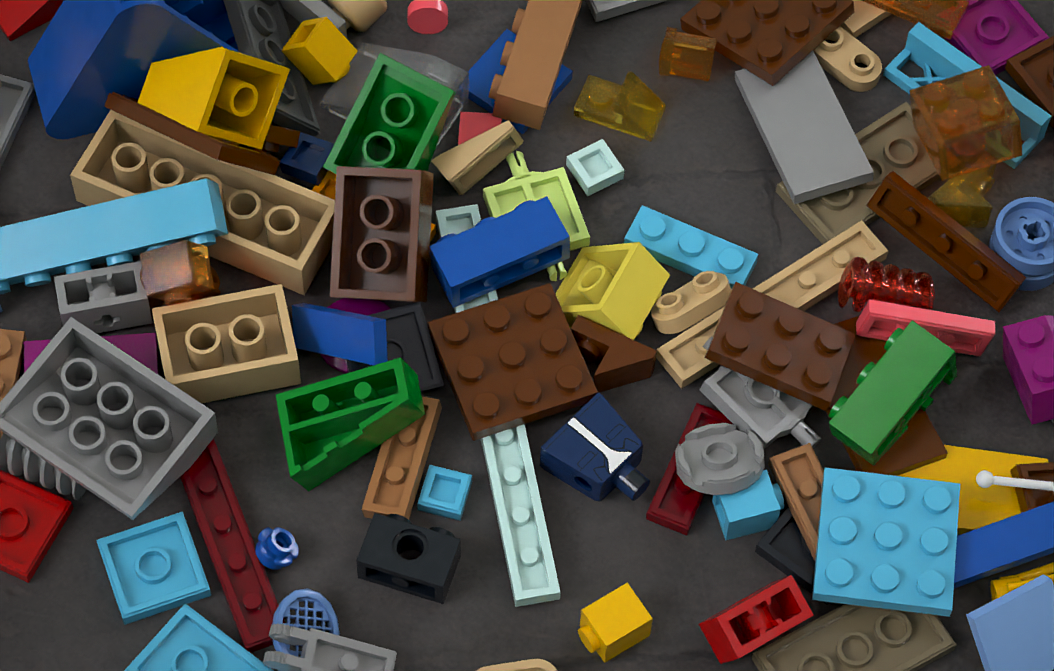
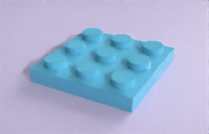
M825 467L822 479L812 600L950 617L953 606L960 483Z

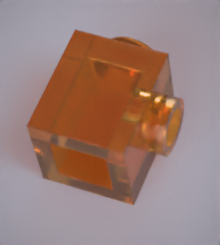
M183 240L140 253L142 264L140 280L143 288L146 290V295L164 300L165 305L191 301V295L214 289L207 246Z

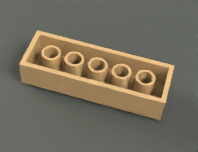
M112 110L109 111L70 174L76 201L87 206L205 178L218 183L228 234L215 237L216 244L191 249L275 284H282L283 287L305 295L332 247L334 199L275 175L216 160ZM190 243L184 244V246L190 248Z

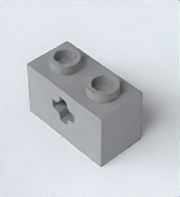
M141 261L54 276L63 326L72 317L97 334L153 323Z

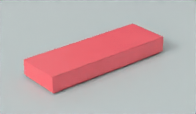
M875 300L867 302L856 322V335L887 341L896 329L901 328L904 330L913 320L956 353L981 356L995 335V321Z

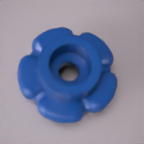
M276 527L273 530L265 528L259 533V541L255 546V553L258 560L267 568L273 570L281 569L291 565L292 561L298 557V544L289 531Z

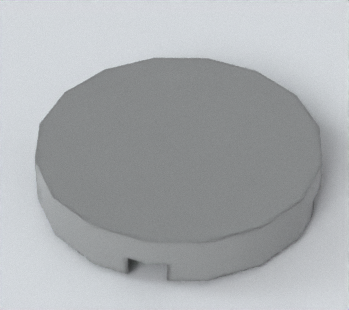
M717 423L696 428L685 435V442L681 446L678 444L675 450L677 475L685 485L701 493L724 495L747 489L760 478L765 468L763 443L755 433L746 429L747 434L743 431H738L736 425Z

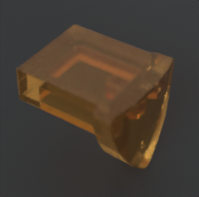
M666 26L659 56V74L665 76L671 74L710 81L717 39L678 32V28Z

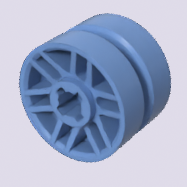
M1024 197L1007 204L997 217L988 244L990 249L1027 277L1018 290H1039L1054 282V203L1043 198Z

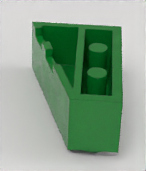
M401 357L276 394L290 478L308 492L425 415L418 375Z

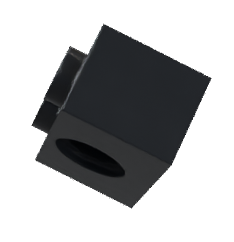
M374 513L356 560L358 578L444 604L461 557V539L456 538L453 533L444 528L431 527L427 529L414 525L410 520L401 515L388 514L384 516ZM414 549L419 551L421 556L414 560H406L400 554L405 550Z

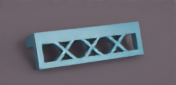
M920 22L909 31L905 48L884 69L883 76L1013 169L1022 162L1045 136L1051 118L1050 114ZM910 59L923 69L924 77L909 78L900 69ZM933 87H949L956 92L957 101L940 100L934 95ZM966 111H983L989 116L990 124L975 125L967 119ZM1013 133L1025 142L1014 153L1000 143L999 134Z

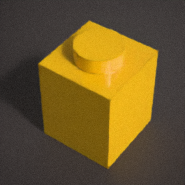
M327 17L302 21L281 50L313 85L328 82L335 83L341 80L349 72V63L358 52Z
M625 583L581 609L578 634L587 650L591 653L597 651L605 663L649 637L653 618L630 585Z

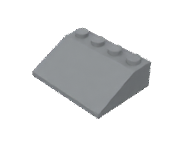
M72 317L69 318L0 402V431L132 520L193 465L218 433L214 411Z

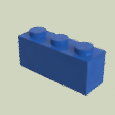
M546 196L537 201H525L519 204L513 211L497 218H485L478 222L475 227L459 234L452 233L441 237L435 244L429 246L431 267L454 308L569 259L570 236Z

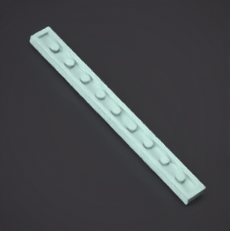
M478 204L436 211V222L440 238L447 234L464 232L475 227L481 221ZM496 290L454 307L455 313L498 300ZM525 424L481 438L515 607L559 600L561 592Z

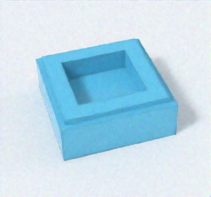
M429 465L417 503L418 510L461 521L472 484V475Z

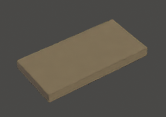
M907 101L855 134L874 171L873 181L797 204H793L783 181L777 184L776 193L822 245L861 220L868 226L880 218L866 205L890 172L894 171L920 192L958 167L959 157Z
M844 604L754 652L752 661L759 671H918L954 651L957 644L937 615Z

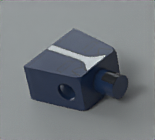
M599 392L541 446L540 467L594 501H602L616 487L632 501H635L645 492L650 484V480L636 469L642 460L643 444Z

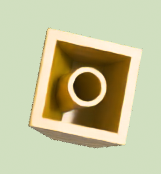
M224 47L209 49L151 63L138 103L197 132L262 150L290 69Z

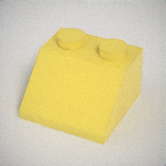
M640 242L582 247L555 294L570 328L577 316L580 315L634 340L642 331L643 323L651 308L661 297L662 289L670 274Z

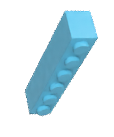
M205 178L0 227V295L10 292V285L25 282L26 287L39 286L50 283V276L64 272L71 274L92 270L91 266L107 263V267L132 263L133 256L148 253L149 258L164 257L174 254L175 246L190 243V248H202L216 244L215 237L228 234L219 184Z

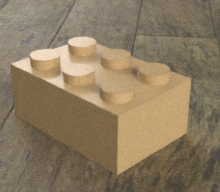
M282 284L152 308L165 380L200 403L301 384L299 361Z

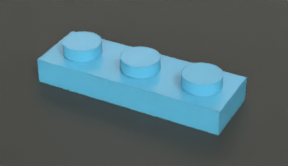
M643 205L624 238V243L640 242L657 261L694 277L704 271L722 273L726 275L731 289L735 282L746 285L758 259V254Z

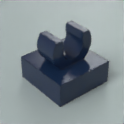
M300 132L297 148L289 147L280 160L282 173L319 186L329 171L323 168L334 144Z

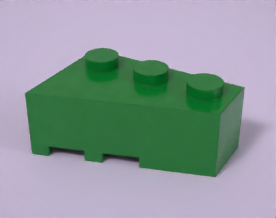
M913 320L904 330L898 328L892 333L884 346L886 353L877 364L870 362L866 365L857 378L856 383L859 386L849 398L845 395L842 396L829 413L831 418L829 421L831 434L873 466L908 430L909 426L907 423L920 408L926 411L933 403L934 399L930 395L943 380L950 385L957 377L955 351Z

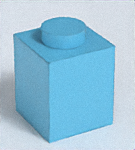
M763 470L760 478L747 489L733 494L713 495L712 498L725 540L770 529L779 519L780 510L784 509V498L780 486L777 483H771L767 470Z

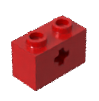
M789 575L767 584L699 623V626L719 663L723 664L743 657L814 616L793 576Z

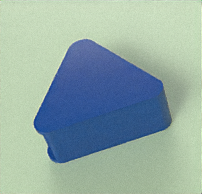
M63 0L28 58V66L47 134L56 139H70L97 132L110 109L104 107L109 93L116 92L139 99L150 65L153 62L218 47L239 52L224 1Z

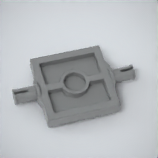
M712 337L703 345L704 349L708 350ZM720 365L717 372L704 381L699 389L740 431L747 434L746 429L755 433L763 443V450L777 438L790 433L802 445L810 443L812 448L822 439L803 421L815 406Z

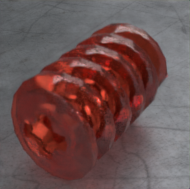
M854 257L848 263L841 276L838 302L842 309L846 306L849 298H851L852 309L856 313L861 312L865 303L869 300L933 310L935 298L934 282L932 276L927 272H918L916 274L910 268L900 270L893 264H888L884 267L880 261L874 260L867 263L863 257Z

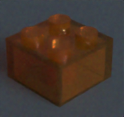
M989 65L909 90L913 126L942 181L1022 156L1020 119Z

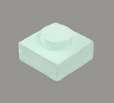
M603 139L568 155L566 158V166L587 196L624 179L623 167Z

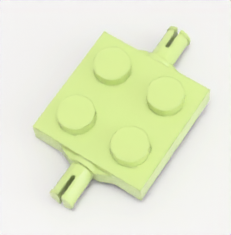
M516 151V159L514 153L509 154L506 157V161L509 164L513 177L504 183L483 188V198L490 217L497 218L513 211L519 204L525 201H537L547 196L570 236V251L589 246L590 235L564 167L546 172H529L522 152ZM562 262L547 268L551 281H557V274L559 280L567 276V271Z

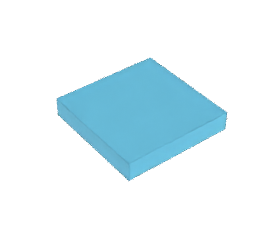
M183 511L96 540L124 625L182 606L185 603L188 604L211 596V591Z

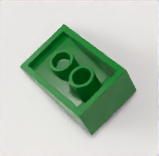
M379 53L323 168L335 174L337 166L427 171L456 91L383 53Z

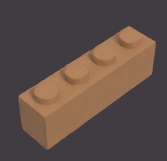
M525 0L528 1L526 10L518 8L511 32L517 33L515 42H506L500 65L506 66L504 74H495L489 92V98L495 99L492 116L523 124L537 130L541 129L583 0Z

